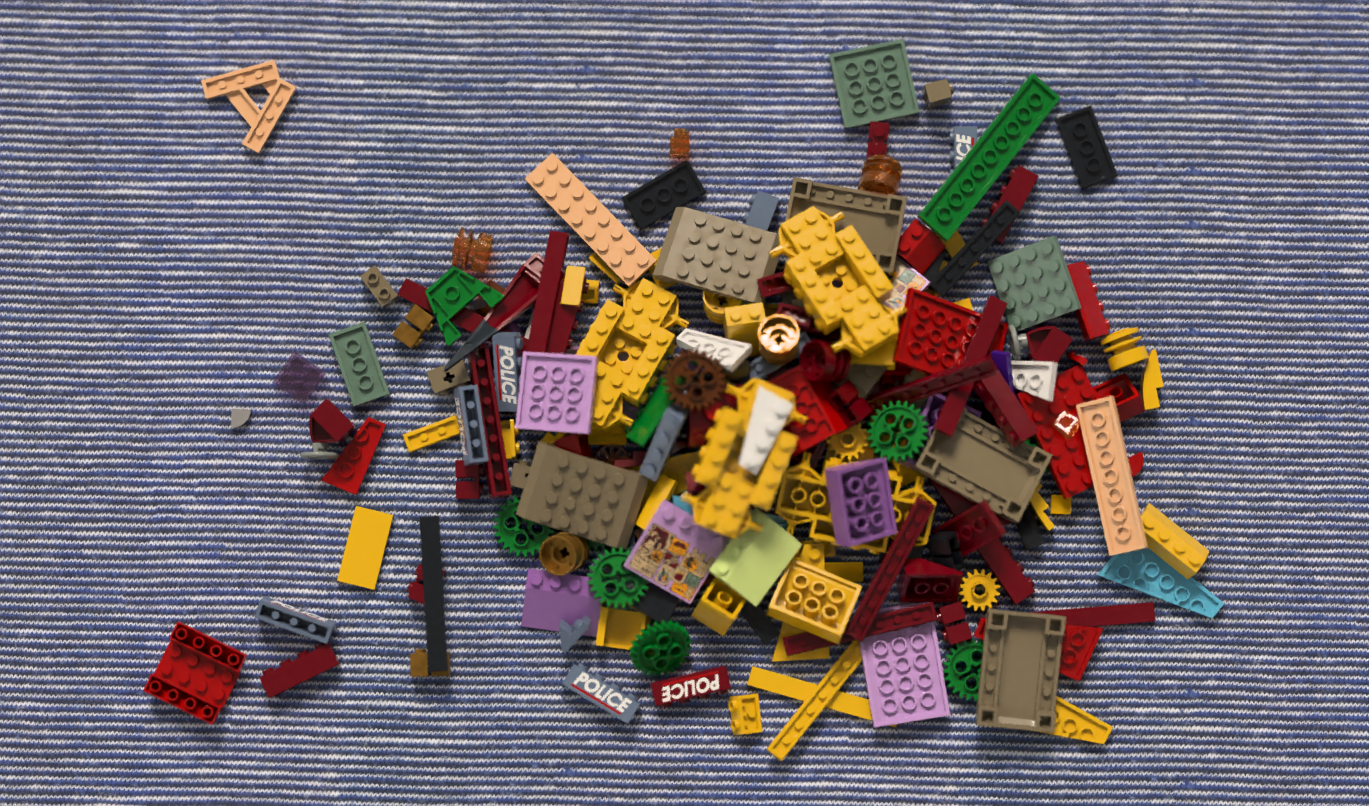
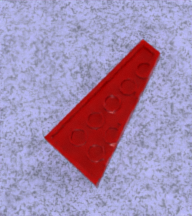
M984 617L980 618L973 636L984 640L986 620ZM1065 625L1059 673L1080 682L1103 628Z

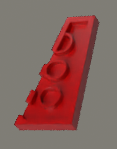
M368 417L321 481L357 495L387 424Z

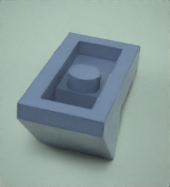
M587 615L582 619L578 618L572 626L561 619L559 632L562 652L566 653L589 628L591 619Z

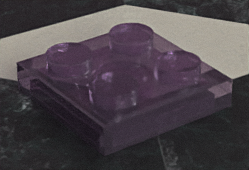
M294 351L273 380V383L305 404L326 375V372Z

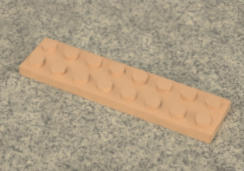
M553 153L525 178L534 190L628 287L633 285L657 262Z
M1114 396L1077 404L1076 408L1109 556L1148 548Z

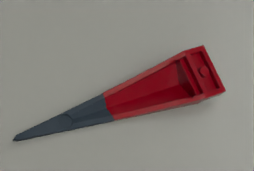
M536 252L521 266L503 292L505 298L488 312L479 326L444 367V372H447L536 304L544 258Z

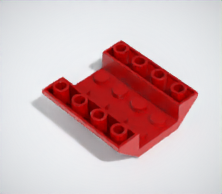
M800 365L767 382L793 393L796 412L807 417V420H804L806 421L805 424L791 420L780 429L798 437L796 447L793 453H791L789 461L835 434L837 436L850 429L839 416L844 410L843 406L838 411H835L826 399L834 391L829 381L808 380L804 377Z
M177 621L169 637L171 640L155 672L151 673L143 691L213 725L225 707L242 672L247 654Z

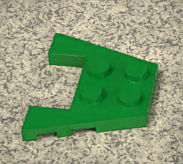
M455 266L425 291L444 335L445 342L449 347L463 336L450 320L480 294L493 309L505 298L500 292Z

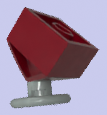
M1010 324L1008 326L1009 344L1015 361L1021 360L1020 350L1027 349L1028 361L1057 363L1073 340V338L1055 326L1040 327L1026 334H1019V336L1014 325Z
M327 398L310 414L309 431L311 441L313 442V452H302L300 454L301 458L337 459L339 457L338 453L327 452L328 444H342L357 429Z

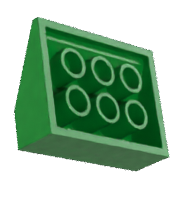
M664 374L660 376L656 383L659 385L657 389L650 391L645 407L641 406L636 412L635 416H637L635 422L631 427L627 426L624 431L627 433L625 435L627 439L644 450L655 436L666 409L672 402H676L675 399L668 400L671 396L670 393H664L668 389V387L662 386L667 381L662 378ZM676 378V383L679 386L685 385L682 378Z

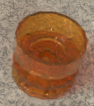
M869 156L864 161L857 190L897 195L903 171L901 164L890 156Z
M461 227L453 245L452 266L458 267L460 260H462L461 268L465 269L470 261L472 262V271L484 274L488 266L494 235L481 232L476 240L474 239V230H470L468 237H466L467 229Z

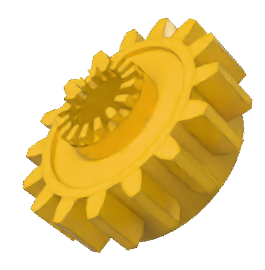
M861 423L857 426L853 425L852 428L837 436L836 434L831 436V439L826 441V444H831L828 450H834V457L839 455L842 461L844 457L851 461V457L854 456L857 460L859 458L858 453H865L862 447H868V444L864 443L868 436H864L866 429H860ZM849 435L852 437L853 443L846 445L843 443L842 438Z
M974 569L973 575L967 572L968 578L963 577L962 581L964 583L960 586L962 591L959 592V595H963L961 602L966 601L967 608L972 605L973 611H976L978 607H980L981 611H984L985 605L991 608L990 602L997 603L994 597L1000 595L999 592H996L1000 585H995L994 583L997 581V578L991 579V572L985 575V569H982L980 573H978L977 569ZM978 584L984 588V592L980 596L974 592V588Z

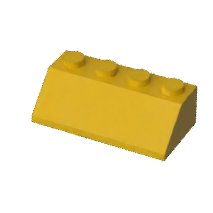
M1148 503L1140 513L1148 548L1186 579L1191 578L1207 559L1209 550Z

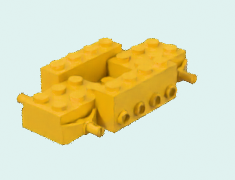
M812 206L781 224L778 230L779 245L777 248L769 251V255L773 259L782 254L790 259L786 261L783 277L788 284L791 283L797 299L803 301L804 309L808 315H812L816 328L822 331L824 335H827L840 327L841 340L831 346L834 353L844 348L861 359L897 338V319L906 313L907 309L902 305L896 310H892L881 304L890 299L894 287L852 225L835 234V223L845 219L844 214L840 211L831 217ZM839 280L843 286L835 288L832 282Z
M644 278L628 289L617 284L614 285L612 291L622 295L623 307L607 299L575 354L599 357L592 427L604 433L617 423L620 424V422L629 427L632 426L634 420L623 414V400L639 408L641 403L645 404L649 396L647 392L650 387L654 388L658 381L657 375L659 371L663 372L667 365V357L669 355L672 356L677 347L675 345V334L667 330L674 325L676 326V324L687 329L690 322L679 316V299L677 295ZM624 352L629 355V358L626 361H620L618 355Z
M752 378L741 388L727 385L725 392L737 397V412L727 407H721V410L716 411V416L713 419L716 421L713 429L709 428L706 439H708L707 444L701 447L698 457H701L698 465H694L691 475H693L692 480L708 487L697 497H692L685 493L681 497V501L692 506L693 523L732 539H736L747 529L761 532L758 528L762 529L763 525L751 520L750 504L764 510H768L771 507L776 489L781 484L783 472L788 467L790 455L797 444L796 440L798 437L780 430L756 474L738 465V456L741 454L758 386L793 404L781 429L791 420L805 424L806 421L804 420H807L806 416L796 412L793 393L758 378Z
M803 452L802 462L798 465L787 467L783 472L775 503V513L787 521L786 531L790 532L791 536H793L795 525L810 521L808 534L813 541L823 542L826 540L831 541L832 545L841 546L836 545L825 469L841 464L853 463V461L847 462L834 457H824L821 475H819L809 465L812 453L808 452L807 454V452ZM888 469L898 533L917 496L935 506L936 501L923 491L924 476L917 475L914 488L899 491L902 481L901 474L896 470ZM935 507L913 547L927 544ZM897 533L850 546V548L854 550H861V548L869 549L868 552L873 554L885 553L888 538L891 537L894 540Z

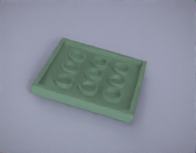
M904 39L829 54L845 129L868 125L870 121L882 122L920 113Z
M1056 235L987 261L999 298L1008 303L1004 311L1008 324L1014 325L1016 332L1081 309Z

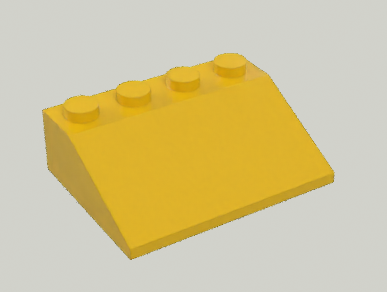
M792 558L786 566L771 600L767 616L839 644L862 586Z

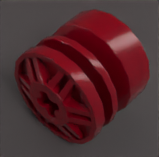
M811 340L804 345L800 353L799 365L801 372L808 380L840 382L848 375L851 367L850 351L843 348L834 353L831 346L838 342Z

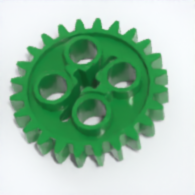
M897 400L896 406L890 401L888 408L883 404V411L876 409L878 415H871L874 422H868V425L872 428L866 430L868 434L872 435L867 438L869 442H873L870 447L875 449L874 453L876 455L881 453L880 458L887 457V461L890 463L893 458L897 464H899L900 458L906 463L908 456L913 460V453L920 455L919 447L925 449L922 442L929 441L924 436L930 434V431L925 429L929 426V423L923 422L926 416L921 415L922 411L920 409L915 410L916 406L914 404L909 407L907 401L904 402L903 406L899 400ZM890 417H896L893 424H888ZM913 421L914 426L906 429L907 423ZM899 429H900V430H901V433H897V435H896V434H895V431H899ZM885 435H890L888 442H882ZM903 440H908L906 447H900Z
M514 496V502L507 499L508 506L506 507L501 504L503 511H496L500 517L493 519L498 522V525L493 526V528L498 529L499 532L495 533L494 536L501 537L498 543H505L503 549L510 547V554L516 550L518 557L521 552L527 557L530 551L534 556V550L540 551L542 543L549 538V534H554L555 531L551 530L549 526L541 524L543 526L542 532L535 534L532 531V527L537 522L522 518L525 523L529 522L527 528L534 537L532 541L526 531L519 528L521 523L514 512L517 511L520 500ZM508 518H514L516 520V526L514 528H508L506 526V520ZM519 534H525L527 537L526 542L522 545L516 542V537Z
M612 547L611 553L607 550L604 551V557L598 554L599 561L592 560L594 566H589L588 570L593 573L587 574V578L592 579L587 582V585L593 586L589 592H596L594 600L601 598L600 605L607 602V608L611 604L614 605V610H617L618 605H621V608L624 610L625 604L632 608V601L639 603L638 596L644 598L645 594L642 590L648 591V587L644 584L650 583V581L631 570L628 572L623 571L621 566L629 557L630 549L623 553L622 547H620L619 552H616L615 548ZM609 567L612 569V573L606 575L602 572V569ZM616 575H619V577L622 578L621 582H618V580L615 579ZM626 583H633L635 588L627 590L624 585ZM607 586H613L616 589V591L614 593H608L605 590V588Z
M662 620L659 625L654 621L653 627L647 624L646 631L640 629L642 634L635 635L637 640L631 641L633 647L629 648L631 651L630 657L638 671H642L644 675L649 673L650 677L656 673L660 677L661 672H664L666 676L668 670L674 672L675 666L681 668L679 663L686 662L684 656H690L688 650L692 649L690 646L692 641L683 625L680 626L678 622L673 624L671 620L666 624Z
M971 638L970 644L965 640L963 641V646L956 643V650L950 648L952 655H945L949 662H943L947 666V669H944L943 672L948 673L944 680H950L947 687L954 686L952 693L959 691V698L966 694V700L973 696L974 701H977L980 668L976 670V675L970 673L962 680L959 679L961 675L971 670V665L977 666L981 663V660L978 662L972 660V653L979 651L982 655V640L978 639L976 644L974 639ZM959 661L965 663V670L963 672H958L955 668L956 663ZM970 677L976 681V685L972 689L966 686V680Z

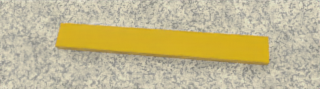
M858 640L852 641L767 747L766 750L780 761L786 757L862 662Z
M752 666L747 685L802 701H805L817 686L813 683ZM838 691L826 705V708L872 721L868 699ZM897 724L888 725V726H892V727H895V728H896V725H897Z

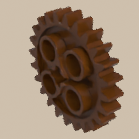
M689 348L687 354H685L682 350L679 353L680 357L675 354L673 356L674 361L669 360L667 362L670 367L664 368V371L668 373L662 376L663 379L667 380L662 386L668 387L664 393L671 394L668 399L669 401L676 400L674 406H677L679 403L682 404L681 410L688 406L689 412L694 407L699 412L701 406L707 410L708 403L713 406L715 404L713 399H720L717 393L722 394L724 392L720 388V386L726 384V382L721 381L725 377V374H720L723 367L716 366L719 360L712 361L713 354L706 357V351L699 354V349L697 348L692 353ZM687 363H693L696 366V370H689ZM703 366V372L699 375V377L696 379V382L691 386L688 392L684 394L683 391L685 390V388L691 382L692 378L696 375L699 369ZM704 374L710 375L712 379L710 383L703 380ZM676 378H682L685 385L679 386L676 383ZM693 389L700 392V398H695L692 395Z

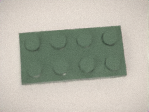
M362 322L329 334L353 406L356 407L390 395L366 323Z

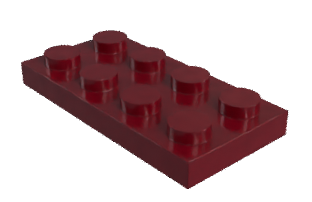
M986 499L930 531L932 535L941 531H956L960 548L951 549V551H961L962 557L1006 533Z

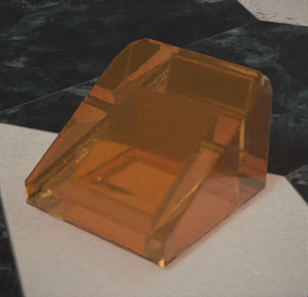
M1064 410L1052 425L1069 440L1079 429L1080 420Z

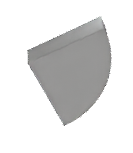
M232 409L231 428H239L244 425L250 418L252 410Z

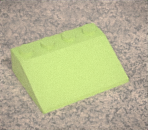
M755 507L751 513V520L763 525L762 529L758 528L761 532L747 529L736 539H731L709 569V573L757 607L801 548L802 544Z

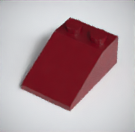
M907 558L899 572L896 585L900 602H957L963 572L922 558Z

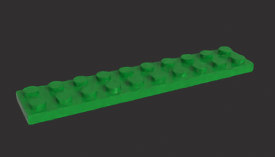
M1031 73L917 217L945 242L948 241L1060 100V97L1034 73Z

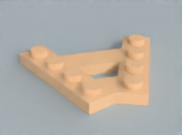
M275 60L201 80L207 100L226 95L248 122L251 129L242 145L258 154L262 151L297 89L294 85L280 78ZM262 84L270 95L261 111L244 89Z

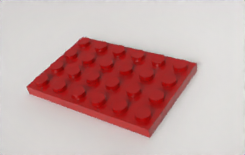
M913 287L908 288L904 304L907 312L902 314L892 361L928 375L959 366L981 313ZM1000 321L986 356L991 355V352L995 350L1003 351L1008 327L1007 323Z
M1080 364L1056 375L1053 401H1048L1025 391L1015 395L1039 431L1034 435L1039 448L1052 455L1048 467L1064 500L1094 486L1076 405L1096 400V394L1083 366Z

